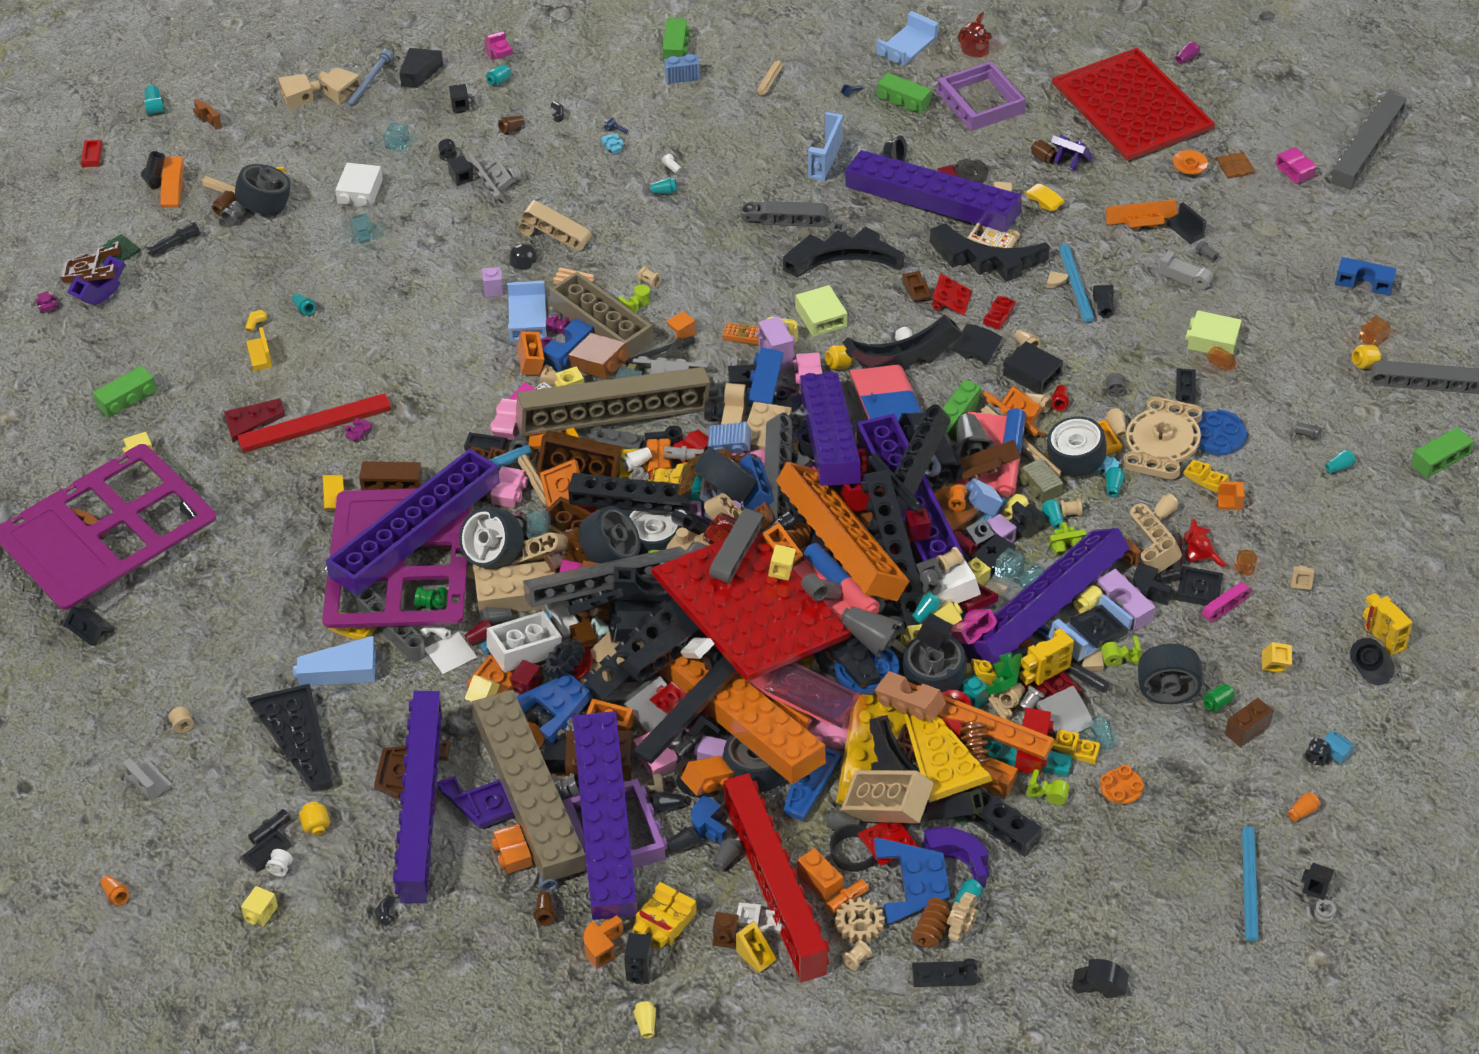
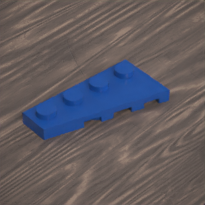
M825 747L826 763L793 785L791 784L784 807L785 815L804 822L842 759L841 753Z

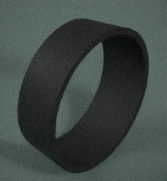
M850 824L840 827L832 834L829 844L832 859L838 867L846 871L858 872L865 870L874 862L875 858L873 855L863 862L850 863L843 861L834 853V848L839 841L848 837H859L857 834L868 829L867 827Z

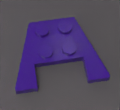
M455 776L437 782L438 790L479 829L515 816L500 780L466 792L462 791Z

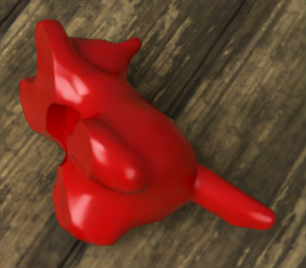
M1192 519L1188 532L1184 533V541L1189 544L1185 550L1184 557L1190 562H1203L1210 558L1217 565L1225 567V562L1214 552L1213 544L1206 536L1211 529L1198 526L1196 520Z

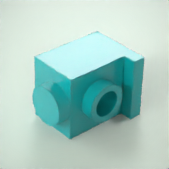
M973 674L963 681L961 692L967 695L972 707L980 708L987 703L988 693L985 688L987 685Z

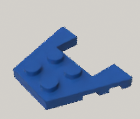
M568 673L567 676L563 675L560 679L556 678L517 696V700L523 713L536 703H540L555 716L539 728L542 735L552 743L557 739L556 734L560 729L564 730L569 725L567 721L573 714L577 715L593 696L590 690Z
M881 838L873 840L876 860L899 858L906 900L905 902L885 903L883 905L886 925H891L900 919L907 918L920 910H924L928 900L931 898H940L944 901L949 899L950 892L943 853Z

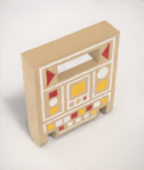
M977 223L967 238L989 246L1013 248L1020 237V233L1010 228L1007 232H1003ZM979 230L982 233L981 236L976 235Z

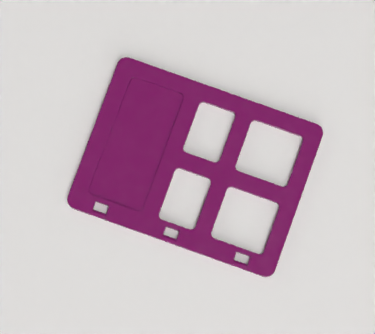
M146 444L136 445L124 452L125 454L110 460L72 482L73 484L60 489L22 511L11 520L8 519L0 524L1 547L60 609H70L216 520L215 511ZM126 458L129 459L128 461H126V462L123 463V464H120V463H119V462H121L122 460H124V459H126ZM142 461L163 483L132 502L126 503L105 481L135 463ZM72 489H77L75 492L69 495L67 494V492L71 491ZM92 490L113 513L91 526H87L66 504L85 492ZM176 494L197 516L166 535L158 536L138 514L167 496ZM21 519L24 520L23 522L19 523L18 525H16V526L14 525L15 522H17V521H19V520H21ZM122 523L126 524L146 544L144 548L124 560H120L99 539L101 535Z
M417 489L340 492L336 499L330 556ZM471 506L466 509V512L461 513L421 545H451V562L449 565L405 566L404 559L377 580L388 582L386 604L383 612L338 613L341 585L330 579L327 574L322 615L323 625L326 628L444 625L462 622L464 618L468 560L464 555L456 557V551H461L459 533L462 523L471 513ZM449 580L447 609L436 611H400L404 581ZM459 597V603H452L453 598Z

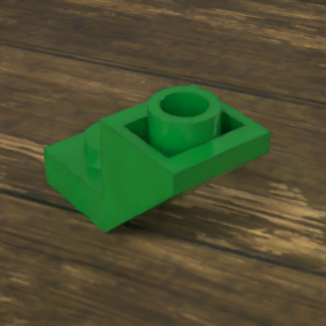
M1011 652L999 656V661L993 663L998 677L992 679L993 683L985 687L988 695L1003 692L1017 684L1021 666V653L1012 655Z

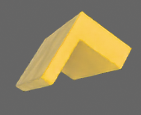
M263 327L259 328L261 338L246 341L253 371L272 368Z

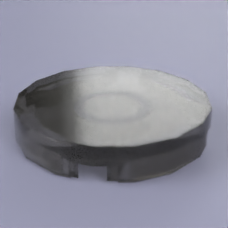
M966 158L955 164V173L961 178L983 183L988 177V167L978 159L973 161L970 158Z

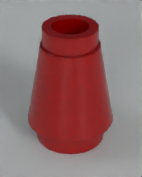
M1058 385L1051 397V406L1054 410L1063 411L1069 406L1068 391L1065 385Z

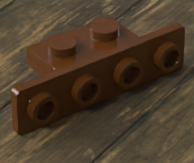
M1010 440L960 458L964 468L960 479L968 478L969 481L973 478L978 479L981 473L986 471L987 474L999 471L998 467H1001L1002 464L1019 459L1020 454L1015 440Z

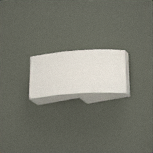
M739 903L737 910L739 926L746 927L752 921H755L760 931L779 933L781 931L782 924L777 923L776 926L772 915H775L774 910H763L761 904Z

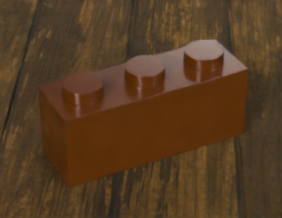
M362 461L359 477L361 490L417 489L421 486L423 478L421 462Z

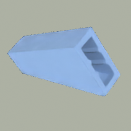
M374 637L363 638L297 657V666H293L294 678H298L299 686L309 683L310 686L375 682L376 648Z

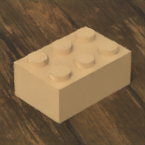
M754 402L747 424L752 429L751 450L744 451L743 453L752 450L765 451L767 421L782 412L787 413L791 418L792 408Z

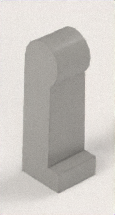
M1169 250L1161 259L1159 274L1198 289H1205L1213 279V274L1210 270L1198 268L1174 257L1175 253Z

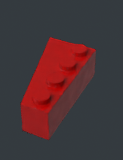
M859 449L857 451L860 459V479L863 482L864 474H867L865 449ZM861 483L834 485L839 496L852 512L857 513L867 510L866 501L868 498L862 492Z

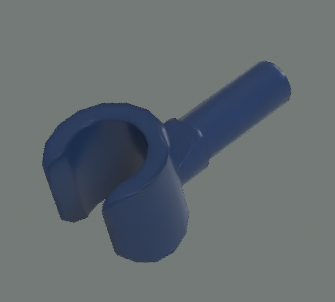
M844 84L840 93L850 97L852 91L862 90L863 86L851 87Z
M609 118L604 122L606 123L604 128L607 131L614 128L626 134L628 132V129L619 126L614 118Z

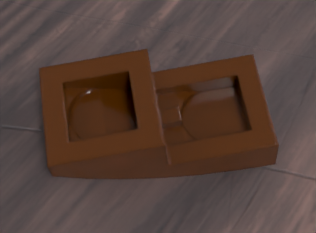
M920 271L902 274L901 279L913 302L932 297Z

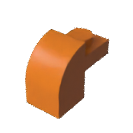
M617 915L605 920L599 927L592 921L584 931L585 955L596 970L615 958V949L611 941L623 934L622 920Z

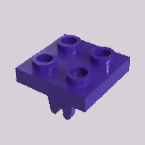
M1060 135V137L1053 136L1051 142L1058 149L1054 160L1056 164L1060 165L1065 153L1074 155L1070 166L1074 171L1081 158L1091 161L1093 154L1086 147V144L1079 141L1073 143L1069 141L1068 137Z

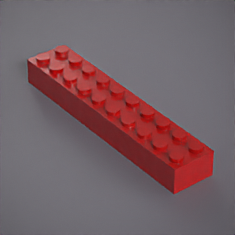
M749 773L724 780L726 811L769 910H774L775 915H772L776 926L777 923L782 924L779 934L800 982L827 975V965H829L827 953L830 952L826 939H822L820 924L818 921H814L812 917V906L810 902L806 903L804 899V888L802 884L798 885L796 881V870L794 867H790L788 852L781 847L782 840L780 834L773 829V818L770 814L767 815L765 811L767 810L764 798H760L758 795L759 788L757 782L752 781Z

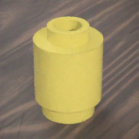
M1020 494L1013 495L1003 507L1002 516L1009 521L1013 515L1012 505L1017 501L1026 507L1029 502L1025 496Z
M1094 585L1088 586L1084 592L1076 596L1073 602L1075 609L1079 613H1083L1098 606L1100 597L1103 595L1102 590Z

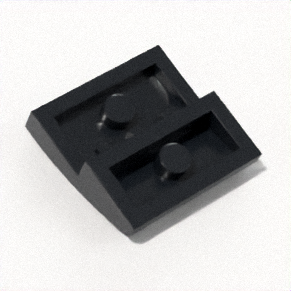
M966 324L962 330L963 334L958 337L951 350L966 359L971 355L987 365L1003 337L986 328Z

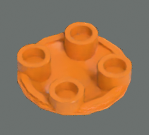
M1121 765L1119 768L1109 770L1100 778V790L1103 796L1117 804L1134 802L1141 796L1144 789L1141 777L1128 765Z

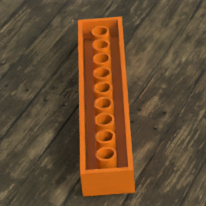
M787 461L776 482L781 487V491L789 497V501L797 507L798 512L805 517L807 524L813 527L816 531L815 534L825 542L824 545L833 552L834 558L840 561L843 569L852 576V580L860 586L863 594L872 597V595L886 601L888 599L898 601L909 582L907 577L832 486H820L817 469Z
M682 655L658 671V673L667 681L673 682L684 692L688 693L709 670L705 669L702 657L700 659L685 658ZM738 674L726 684L703 710L792 785L826 763L825 744Z

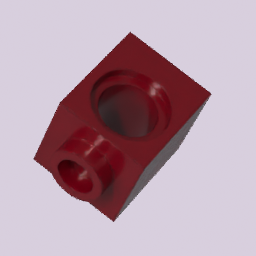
M926 507L918 509V512L906 511L905 528L910 542L930 539L931 521Z
M522 659L509 679L513 690L521 695L539 687L544 680V675L540 666Z

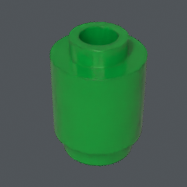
M1219 684L1203 695L1204 707L1211 712L1219 711L1232 702L1235 697L1234 690L1228 684Z

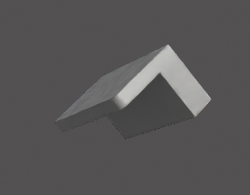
M130 758L123 762L127 777L151 801L172 787L170 781L148 759L139 765H136Z

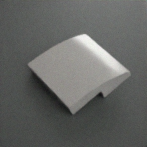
M661 676L655 678L645 688L638 691L624 703L627 708L633 709L634 718L646 734L651 732L667 716L665 712L657 708L649 700L657 693L656 690L660 685L663 687L667 685Z
M1074 686L1037 702L1036 707L1038 710L1051 712L1050 720L1054 721L1052 733L1054 739L1058 729L1080 734L1094 727L1089 711Z

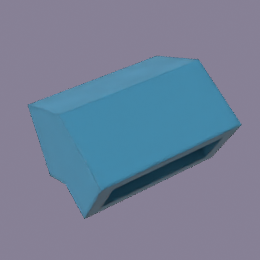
M1329 731L1328 735L1323 739L1331 747L1328 755L1340 764L1350 757L1356 747L1337 731Z

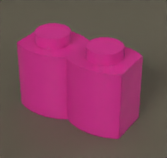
M1295 147L1277 154L1275 162L1277 168L1287 174L1296 184L1314 177L1317 168L1312 160L1305 157L1303 152Z
M974 609L969 611L961 621L953 625L950 633L961 644H972L981 637L982 633L992 630L997 624V620L991 609Z

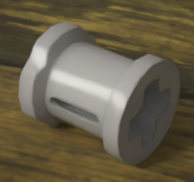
M1029 685L1028 692L1022 700H1019L1018 704L1025 709H1034L1037 702L1044 698L1045 695Z

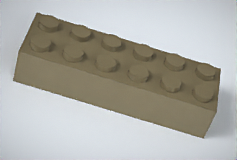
M579 272L573 273L549 289L552 307L572 321L577 318L593 326L594 334L625 342L630 357L653 342V326Z

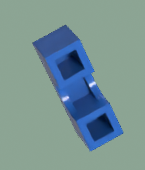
M1341 257L1335 285L1353 288L1357 281H1367L1373 287L1372 293L1390 296L1397 268Z
M575 318L564 328L565 343L552 340L543 348V364L553 367L558 372L563 371L571 364L568 354L590 333L594 334L593 326Z

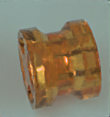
M1250 550L1240 551L1237 554L1235 570L1241 575L1253 574L1256 568L1257 555Z

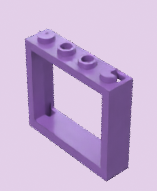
M991 61L938 79L937 93L970 131L1025 113L1026 99ZM988 79L1009 103L976 114L956 90Z
M638 778L624 782L625 799L636 796L654 842L652 845L631 850L633 868L664 860L665 849L668 848L665 837H661L659 834L661 828L659 821L653 818L654 810L651 802L647 803L646 801L648 797L645 786H640ZM580 795L564 799L562 802L586 855L584 832L577 816V812L582 811ZM586 861V870H585V872H586L587 877H588L587 861Z

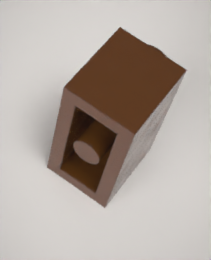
M1257 697L1228 719L1225 735L1241 748L1270 726L1274 710Z

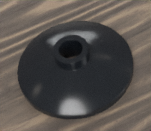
M776 387L772 405L792 408L791 413H793L800 407L801 397L792 388Z

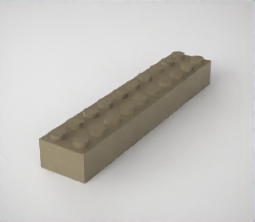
M699 367L517 392L515 421L520 435L527 436L546 433L548 430L556 432L571 428L577 429L704 411L705 402L709 398L711 382L705 368Z
M509 690L472 701L474 721L543 882L548 879H559L585 871V852L514 691Z

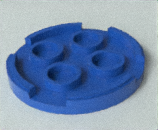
M1226 410L1202 411V420L1197 423L1201 433V440L1197 449L1207 454L1218 456L1237 452L1243 447L1247 436L1243 421L1237 415ZM1193 428V433L1197 434V431Z
M866 647L881 677V681L888 671L899 674L898 658L890 648L887 651L883 650L881 654L884 657L879 659ZM836 662V677L844 688L858 694L876 693L875 689L879 683L860 688L845 672V668Z

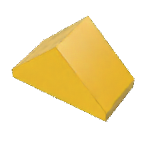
M752 921L736 934V952L757 972L760 973L777 960L755 921Z

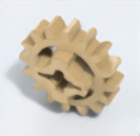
M966 892L961 897L960 903L955 901L947 920V924L951 925L948 935L949 939L960 942L966 932L972 931L979 911L975 909L977 904L976 895Z
M858 897L857 902L849 899V905L842 903L841 909H837V916L835 917L837 933H842V939L849 937L851 944L855 940H866L869 944L871 943V937L878 939L879 933L883 932L885 921L883 910H877V903L870 905V899H867L865 902H862L861 897Z

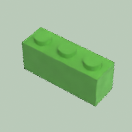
M667 18L663 43V63L664 59L671 56L683 57L687 55L690 26H687V19Z
M887 73L877 83V97L922 114L931 104L932 89Z
M139 366L94 391L93 396L96 406L109 418L156 392L157 389L154 377L142 366Z
M1457 427L1445 432L1437 439H1432L1428 444L1416 448L1413 452L1411 465L1426 478H1429L1469 456L1474 440Z

